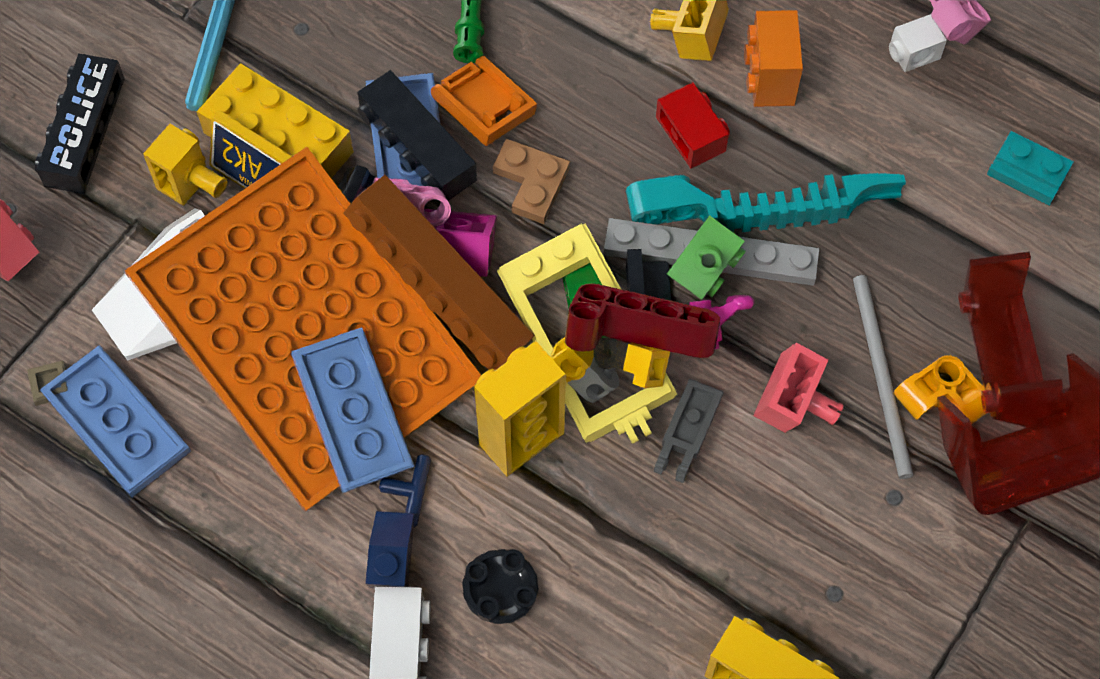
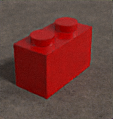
M694 82L657 100L656 118L690 169L726 152L728 137L730 136L728 125L723 118L716 116L712 110L709 97L704 92L700 93Z

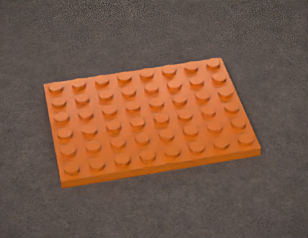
M308 147L296 153L125 270L126 276L305 512L340 487L291 356V351L362 327L404 438L473 388L481 376L420 295L403 281L394 267L377 253L375 247L360 231L352 226L350 220L343 214L349 207L350 202Z

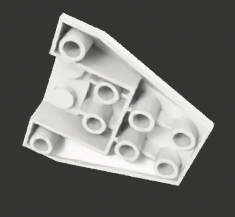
M194 208L167 226L133 264L204 217L203 212ZM125 273L92 309L127 361L177 343Z

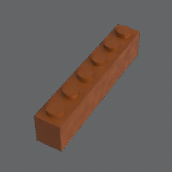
M385 174L359 194L344 211L343 214L350 220L352 226L368 239L375 247L377 253L394 267L403 281L420 295L428 308L446 323L453 335L460 339L476 356L479 363L488 370H497L507 362L508 357L514 350L525 346L535 336Z

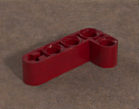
M585 284L578 289L569 306L565 344L576 351H592L598 346L602 336L687 356L708 358L715 353L720 317L714 311L600 284Z

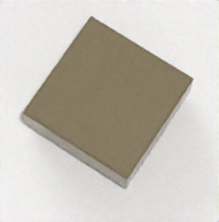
M63 360L27 369L33 402L36 406L49 403L40 389L67 370ZM66 381L61 384V387L54 389L52 393L58 394L68 391Z

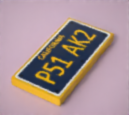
M219 110L212 116L209 165L243 188H247L292 157L223 111Z

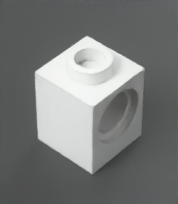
M930 14L895 27L889 44V51L892 59L895 62H899L904 72L940 60L947 40Z

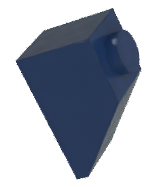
M376 511L369 542L365 583L370 588L409 587L415 514Z

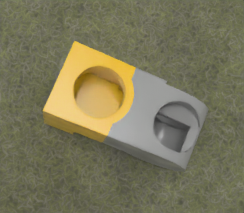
M565 337L554 345L550 357L565 372L566 382L587 401L597 402L619 386V378L615 369L608 362L601 360V357L594 350L586 352L573 350L565 344Z

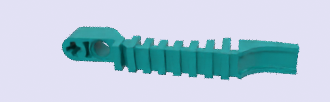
M833 174L825 175L823 188L820 192L817 182L808 183V193L805 201L801 188L792 189L790 203H786L784 191L775 192L774 204L768 203L766 193L757 194L756 206H751L748 192L739 193L738 206H733L730 189L722 190L721 198L714 199L691 185L690 178L684 175L634 182L626 188V195L631 219L634 222L655 225L691 219H700L705 222L710 215L730 231L734 232V229L741 228L743 233L750 232L752 227H759V231L768 230L770 225H776L777 229H782L786 227V224L793 223L794 228L802 227L804 222H810L811 226L820 225L822 220H828V224H834L838 222V219H849L854 209L865 202L901 198V191L903 185H906L904 175L899 174L842 176L844 189H838L837 192Z

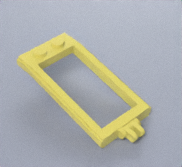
M582 223L504 264L497 270L524 325L535 335L532 338L533 342L537 341L549 356L552 353L553 346L527 298L528 295L588 263H591L602 285L621 289L586 223L583 225ZM665 373L663 387L645 388L591 418L576 390L567 382L565 387V404L586 443L592 442L616 429L619 435L626 432L633 444L639 441L633 428L639 425L645 437L652 434L646 423L647 420L652 418L649 411L672 400L678 394L667 373Z

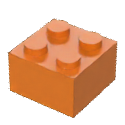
M756 11L754 25H748V44H745L744 47L745 65H750V73H747L746 79L747 93H753L754 107L795 106L803 70L798 11Z

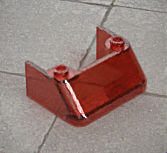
M1030 251L970 259L964 292H959L958 300L961 313L968 315L984 386V391H981L984 413H990L992 419L1032 429L1050 427L1063 383L1062 379L1047 381L1043 379L1022 294L1031 260Z
M1071 353L1067 355L1070 387L1055 392L1047 400L1045 405V422L981 442L980 433L971 425V421L944 395L937 397L945 452L969 503L979 513L983 515L995 514L1100 478V374L1076 354Z

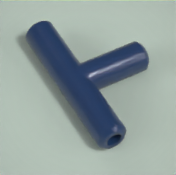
M425 454L417 456L412 482L384 478L381 479L379 486L381 493L408 497L405 513L415 514L414 528L418 526L431 464L430 456Z

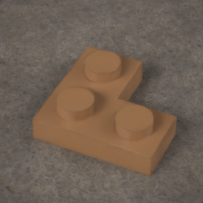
M506 139L493 165V174L522 183L512 204L513 214L544 224L568 174L570 161Z

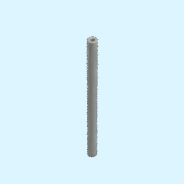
M859 275L853 278V283L899 479H908L913 477V470L896 398L893 394L894 390L868 279L865 275Z

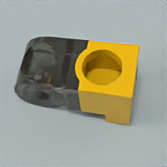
M610 337L602 338L594 349L595 362L599 367L607 370L621 369L633 373L632 384L643 388L663 387L670 351Z

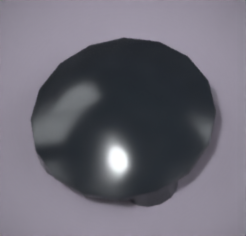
M515 549L490 550L476 557L466 566L462 581L463 597L469 609L480 619L494 624L513 623L524 617L535 604L539 590L537 574L533 567L524 558L523 554Z

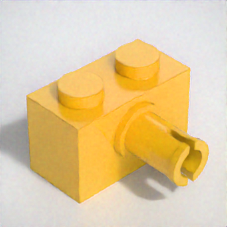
M683 0L679 11L654 8L650 18L651 29L672 31L680 58L712 61L729 11L727 0Z
M170 123L143 153L156 189L182 206L187 203L199 188L214 198L220 197L227 187V179L206 167V159L199 145L200 140L193 132L186 128L180 130Z

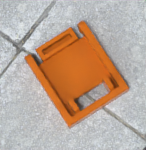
M485 56L476 59L475 65L472 62L468 63L441 80V85L436 84L431 88V95L434 100L485 146H488L535 115L537 103ZM508 110L512 112L511 114H509L508 116H506L505 118L496 123L497 117H499Z

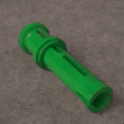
M461 0V16L455 24L457 44L453 48V56L456 60L463 63H475L476 59L483 56V48L480 46L481 37L485 31V27L480 20L482 0Z

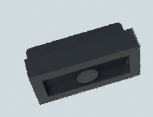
M627 249V291L671 301L670 277L667 275L669 271L668 262H642L641 249Z

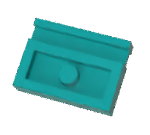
M1010 131L991 164L987 175L1050 206L1074 161Z

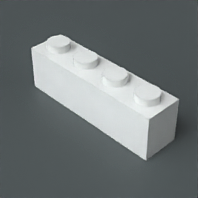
M375 587L369 679H427V677H420L421 662H428L429 639L422 638L423 624H430L431 606L430 601L424 600L422 588Z

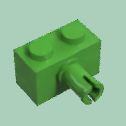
M709 215L670 268L667 275L701 300L706 294L713 297L724 282L720 274L727 265L734 268L746 252L741 248L745 241Z

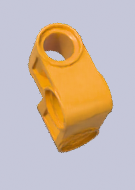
M944 355L938 358L922 371L907 378L893 392L916 420L934 406L938 407L941 405L947 409L959 424L966 428L995 407L994 399L988 389L979 383L959 358L952 355ZM938 373L948 374L953 382L944 381Z

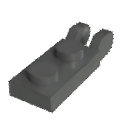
M689 378L663 438V447L654 468L655 473L662 475L668 466L671 451L674 450L685 455L682 463L677 468L675 479L678 482L684 483L693 459H697L724 391Z

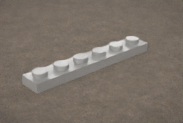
M609 218L603 255L626 258L627 249H641L642 261H666L669 265H673L698 231ZM740 237L745 241L741 248L746 252L734 268L727 265L722 272L814 286L819 248Z

